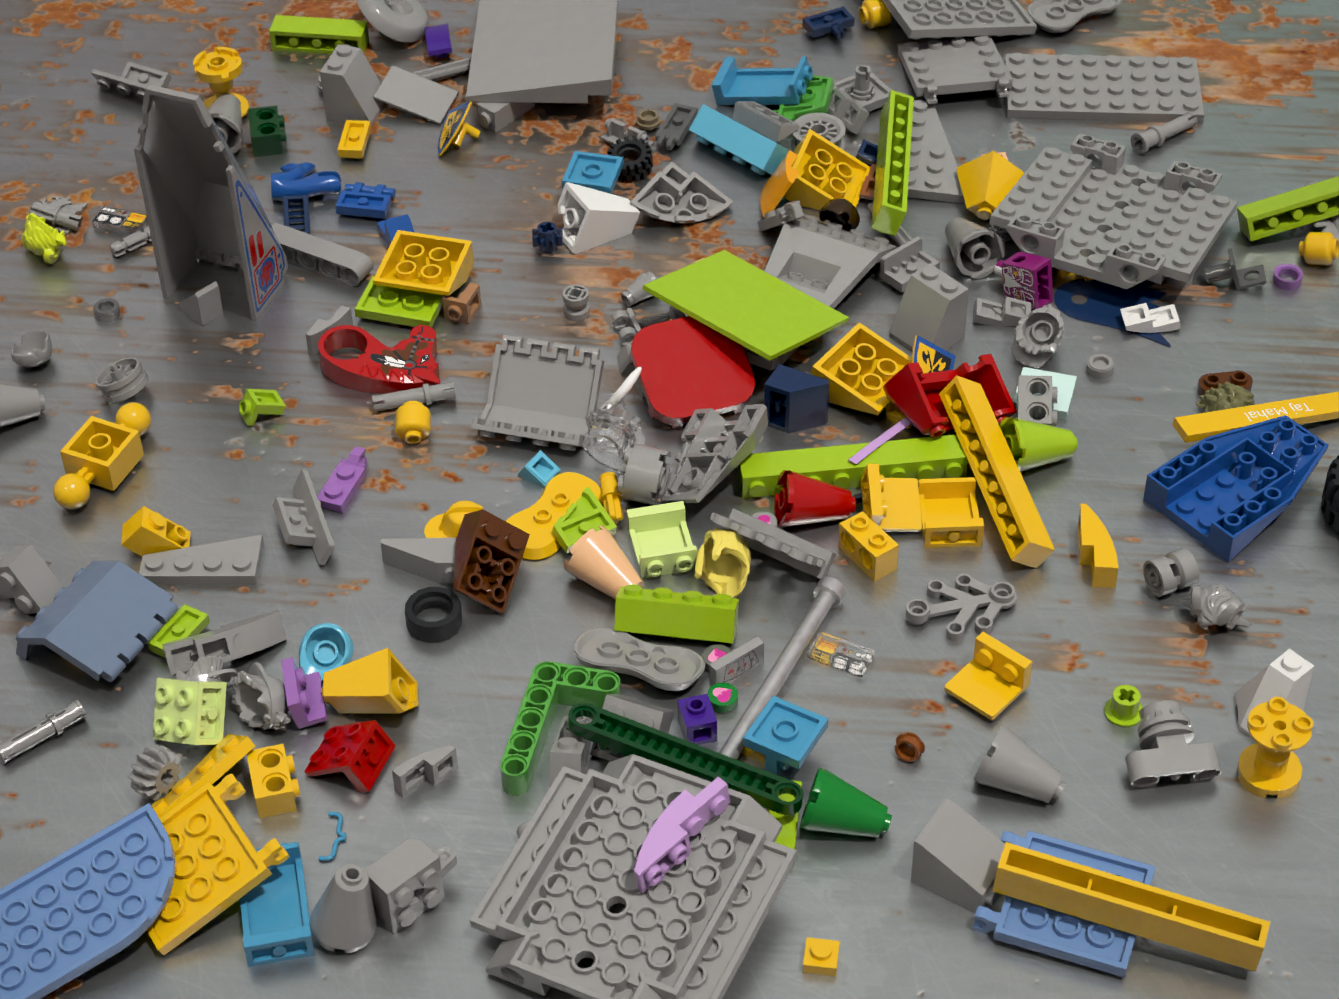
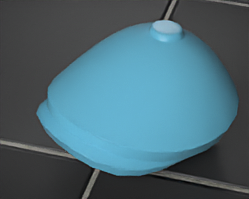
M323 623L315 625L301 639L299 667L304 669L305 675L319 672L323 683V673L350 662L353 654L351 637L335 624Z

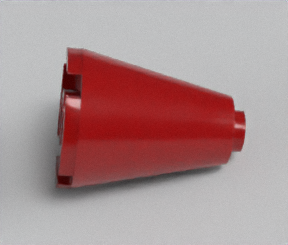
M783 470L780 473L777 485H782L780 493L775 494L774 516L777 518V523H779L778 527L787 528L848 519L850 514L855 512L856 498L852 496L850 490L790 470Z

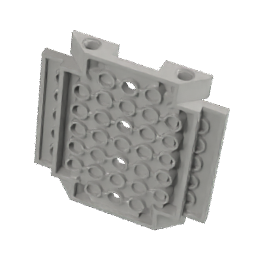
M1079 134L1070 145V150L1073 154L1063 152L1055 147H1045L991 214L990 224L1005 228L1022 252L1051 259V267L1129 289L1145 280L1161 284L1165 277L1188 283L1236 211L1238 201L1224 195L1209 193L1216 188L1223 175L1210 168H1199L1185 161L1174 160L1166 171V175L1163 176L1159 172H1149L1139 169L1134 165H1124L1125 146L1118 145L1114 141L1100 140L1089 134Z
M634 754L609 762L603 773L589 769L588 773L584 774L563 766L469 921L472 928L505 940L501 942L487 965L486 973L543 996L546 995L551 986L581 999H722L797 859V851L775 843L782 830V824L751 796L728 788L730 803L726 810L709 820L697 835L689 837L691 852L686 860L679 865H675L657 885L650 886L642 893L638 889L634 870L639 852L650 829L661 813L669 806V803L684 790H687L695 797L711 782ZM617 903L626 906L622 912L617 914L608 911L612 905ZM588 957L595 960L594 964L589 968L583 969L577 966L581 959Z

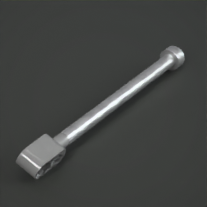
M828 576L822 577L813 590L815 600L721 748L720 754L738 759L745 747L743 746L744 735L771 697H776L829 609L837 608L846 595V589L839 580Z

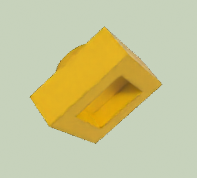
M806 937L803 973L836 976L840 941Z

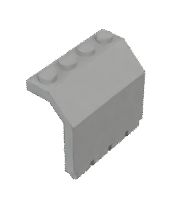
M504 334L502 345L496 344L487 404L480 419H472L471 429L479 430L480 436L495 438L496 433L506 434L505 440L522 442L523 437L532 438V444L549 447V441L560 443L559 449L575 451L576 446L585 447L595 421L604 361L599 360L600 349L581 346L579 355L575 356L576 345L554 342L552 352H549L550 341L527 338L526 347L523 348V337Z

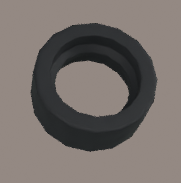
M427 587L412 594L405 603V619L409 633L417 640L427 643L442 642L457 634L462 626V609L458 596L451 590L442 587ZM429 608H443L451 612L446 618L434 622H427L417 618L419 613Z

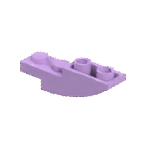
M717 777L695 797L687 790H684L656 820L643 842L634 870L638 889L642 893L650 886L657 885L675 865L683 863L691 852L689 837L697 835L709 820L726 810L730 803L728 784L720 777Z

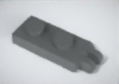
M675 103L656 133L657 148H663L665 144L666 150H672L675 145L680 146L698 114V108Z

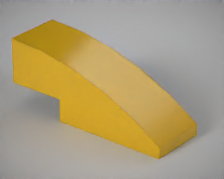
M1080 503L1078 518L1079 565L1091 566L1092 587L1116 588L1119 567L1113 541L1095 512L1087 504Z

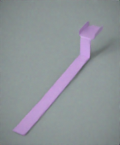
M905 417L848 460L854 464L859 463L912 422Z

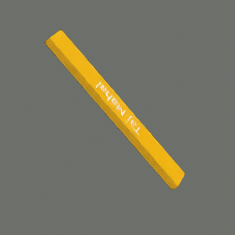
M1339 392L1174 417L1172 425L1184 442L1189 443L1284 415L1299 425L1339 418Z

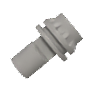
M1172 700L1158 701L1146 705L1139 711L1141 722L1138 726V735L1140 737L1139 745L1142 750L1134 751L1125 757L1131 786L1136 788L1157 786L1160 776L1170 775L1171 779L1177 780L1180 779L1181 774L1188 773L1190 782L1210 780L1221 774L1214 744L1199 743L1187 745L1194 739L1195 734L1191 728L1190 719L1182 713L1178 702Z

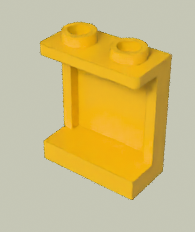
M976 478L920 479L918 481L924 548L982 546L984 522L983 518H979L975 494Z

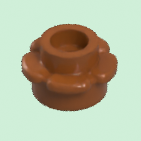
M907 732L905 735L900 734L897 736L895 753L901 760L913 762L921 757V753H924L925 745L918 735Z

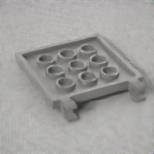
M991 37L953 38L946 41L934 39L929 42L917 43L911 41L898 45V55L917 97L925 96L927 104L937 103L936 95L994 89H996L999 98L1009 97L1007 88H1012V77Z

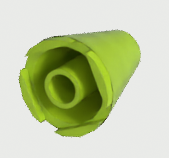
M1006 417L999 425L1020 472L1071 458L1078 447L1077 438L1071 430L1014 417Z

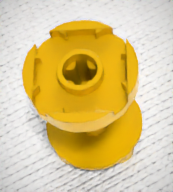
M215 47L214 52L207 54L206 50L197 54L193 60L195 76L201 81L209 83V88L215 92L214 96L209 97L203 102L205 107L208 109L222 94H232L239 99L241 103V117H244L249 109L248 100L240 94L230 93V89L234 85L233 79L238 77L243 71L242 58L239 57V53L232 48Z
M1273 697L1269 702L1261 703L1250 711L1247 728L1250 736L1257 743L1248 746L1242 751L1237 769L1239 781L1247 791L1266 798L1267 794L1277 795L1278 799L1291 795L1299 787L1302 766L1299 758L1292 751L1301 749L1310 741L1313 720L1300 708L1288 703L1286 699Z

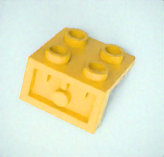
M867 464L860 480L863 512L883 531L920 532L922 530L918 480L916 478H884L883 475H880L879 464Z
M982 632L975 638L973 659L945 684L944 691L986 718L994 720L1029 687L1032 661L985 632Z

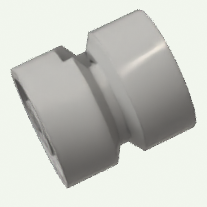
M1186 548L1167 553L1166 556H1158L1147 560L1143 565L1145 582L1149 590L1157 597L1175 592L1177 588L1183 589L1192 586L1199 581L1200 575L1197 562L1193 554Z

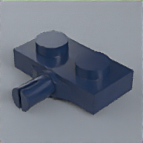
M844 6L802 18V26L813 38L833 33L838 40L845 38L846 32L843 30L853 27L855 18Z

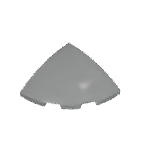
M672 161L662 172L659 171L630 201V205L636 207L642 213L656 219L674 223H695L711 219L725 211L733 203L730 198L693 171L689 175Z

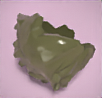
M1226 381L1224 385L1219 383L1217 389L1211 387L1210 390H1206L1205 395H1200L1201 400L1196 402V405L1201 409H1205V413L1254 405L1255 401L1253 399L1254 394L1243 387Z

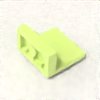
M157 678L153 739L190 745H217L223 739L227 682Z

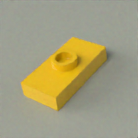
M346 120L337 149L338 157L363 158L371 131L370 121Z

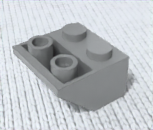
M618 693L606 694L602 708L665 733H669L674 715L673 710ZM593 742L590 755L609 761L623 758L620 752L614 755L610 748L601 750L599 745Z

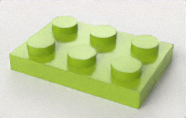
M372 276L355 307V316L359 318L412 327L418 325L432 327L443 306L442 300L446 295L374 285L373 279L375 276Z

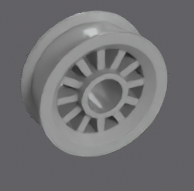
M809 113L794 121L800 126L797 131L792 133L794 136L791 140L793 151L809 129L844 150L845 141L843 136L845 135L846 128L839 118L826 113Z

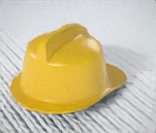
M467 500L453 503L445 513L436 515L428 521L424 529L425 537L457 538L464 514L482 510L483 506Z

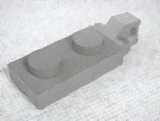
M800 201L789 202L781 208L765 213L766 219L757 222L760 230L764 231L804 216L802 206L799 204Z

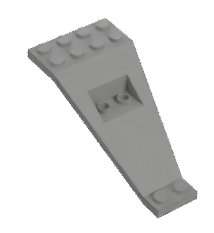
M804 215L802 218L784 223L765 272L834 309L876 263L881 261V257L896 249L897 246L889 244V240L885 238L874 237L872 239L866 237V233L863 231L843 230L840 224L833 222L824 224L819 222L818 217ZM743 346L750 364L768 370L776 369L779 364L783 365L797 350L795 348L769 361Z

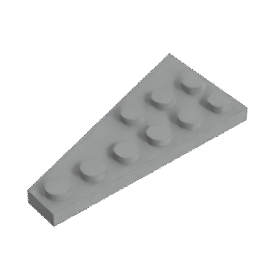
M923 100L914 101L908 197L965 204L957 175L958 165L934 104H927Z

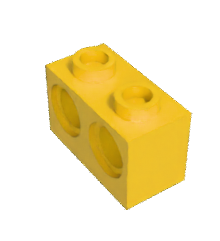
M863 511L839 523L838 548L874 582L897 570L899 545Z
M284 743L248 752L247 760L259 819L297 811L295 798L301 797L297 778H290V774H294L296 771L293 756H286Z

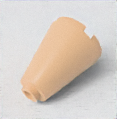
M602 525L599 526V531L596 532L592 528L581 536L569 551L573 555L570 561L564 560V569L569 574L615 600L621 586L625 587L626 585L635 584L641 586L642 589L644 587V582L610 531Z

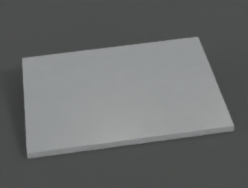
M479 0L466 102L588 103V95L612 96L619 0Z

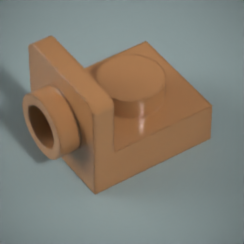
M469 283L464 292L459 294L458 298L450 296L443 298L445 319L465 324L471 322L482 305L479 284Z

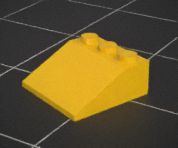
M809 129L794 150V153L798 156L791 167L799 171V174L783 198L790 202L800 201L799 204L802 207L821 210L824 205L834 198H842L850 201L856 208L865 177L869 175L871 167Z
M397 230L373 279V284L449 296L467 282L473 269L472 241Z
M859 322L812 366L810 374L830 380L829 403L879 415L891 403L883 390L884 384L904 366L912 363V358Z

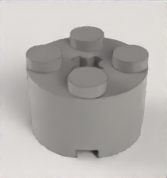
M637 443L633 448L627 447L624 455V464H627L625 475H621L619 478L617 491L622 492L623 498L626 500L652 506L660 505L661 502L657 501L656 498L658 495L664 494L671 465L665 463L666 456L671 457V452Z

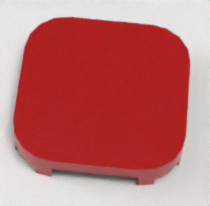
M687 316L642 328L634 336L630 351L631 365L634 364L635 369L638 367L642 368L638 378L648 403V413L652 419L656 418L662 423L672 425V429H678L683 427V423L689 422L695 409L712 408L718 414L733 411V414L736 415L741 413L745 405L751 401L755 380L743 346L698 320Z

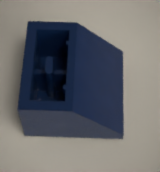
M779 364L766 381L764 387V405L767 407L768 427L786 433H793L826 425L828 422L830 380Z

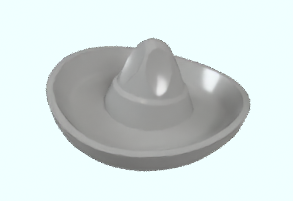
M356 0L366 19L378 31L389 38L401 42H415L424 37L425 28L428 27L429 20L424 7L417 0Z

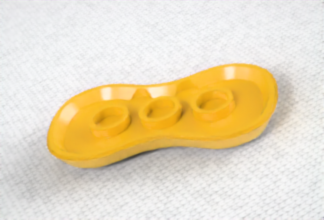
M564 472L553 477L544 487L535 504L506 520V522L530 534L522 558L541 560L556 553L561 545L552 533L553 525L560 517L566 514L567 509L572 503L577 502L582 496V491L587 487H590L601 503V487L592 479L575 472Z

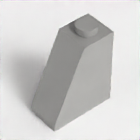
M477 102L478 124L497 133L535 107V103Z

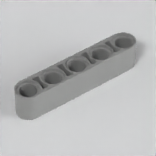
M276 222L270 223L287 257V263L350 286H357L373 270L372 260L362 252Z

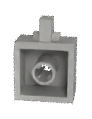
M407 839L364 869L369 877L376 918L392 934H395L403 927L411 925L426 910L437 906L444 898L442 878L457 865L456 855L445 845L432 851L420 839Z

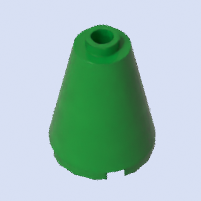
M818 768L799 828L806 831L878 838L881 832L887 833L892 815L887 814V806L830 771Z

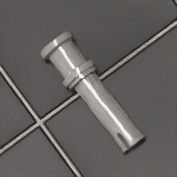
M1187 112L1185 115L1161 126L1152 125L1143 133H1134L1130 140L1131 146L1136 153L1144 154L1153 146H1161L1165 139L1197 125V118L1188 120V118L1193 117L1195 114Z

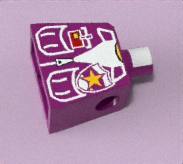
M1017 252L1007 260H1000L996 263L994 273L1003 278V292L1006 296L1031 302V311L1043 308L1044 305L1047 306L1053 302L1051 259L1025 252Z

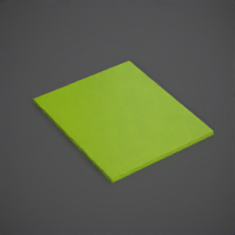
M726 250L644 284L642 289L769 361L849 321L848 316Z

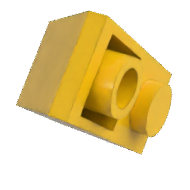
M142 506L123 524L121 546L140 556L190 547L191 531L163 517L161 514Z

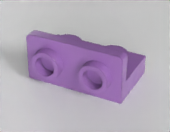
M293 657L281 660L287 706L298 729L326 721L328 717L325 700L321 693L323 686L319 672L305 675L302 667L297 668Z

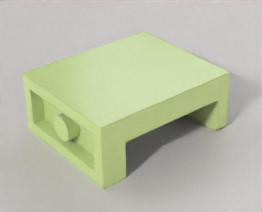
M683 501L626 510L627 531L641 579L695 570L698 550L696 546H693L689 534Z

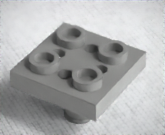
M860 65V71L859 67L856 66L855 75L834 83L833 93L836 88L842 90L868 112L883 107L891 90L871 73V68L867 65Z

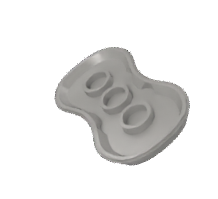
M1036 0L1027 7V13L1039 28L1050 33H1061L1068 31L1084 18L1112 12L1122 0Z
M597 627L589 629L582 633L573 644V653L583 666L632 675L664 690L680 691L690 687L705 669V661L702 656L690 649L644 642L626 632L614 631V628Z

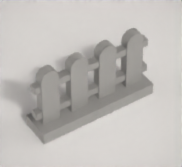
M734 508L729 518L713 512L710 517L712 522L723 526L724 529H732L739 533L747 541L750 548L819 579L827 576L836 556V553Z

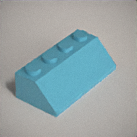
M702 104L689 129L697 134L696 140L707 146L710 142L716 144L713 148L714 150L726 156L728 152L734 154L732 159L744 166L747 162L753 164L751 170L763 176L765 172L772 175L789 151L778 143Z

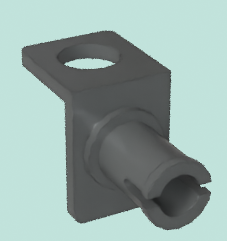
M1232 248L1228 249V263L1204 267L1208 284L1231 278V280L1235 281L1236 290L1238 291L1267 283L1263 265L1237 270ZM1248 274H1259V277L1253 281L1245 280Z

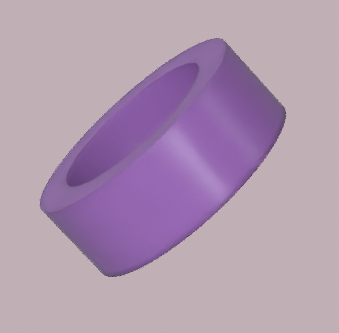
M1281 264L1274 269L1272 281L1280 289L1295 290L1301 286L1303 272L1295 265ZM1285 274L1291 275L1295 277L1297 280L1284 281L1280 279L1279 276Z

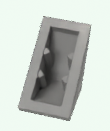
M216 281L177 305L181 311L201 326L210 323L224 314L219 285Z

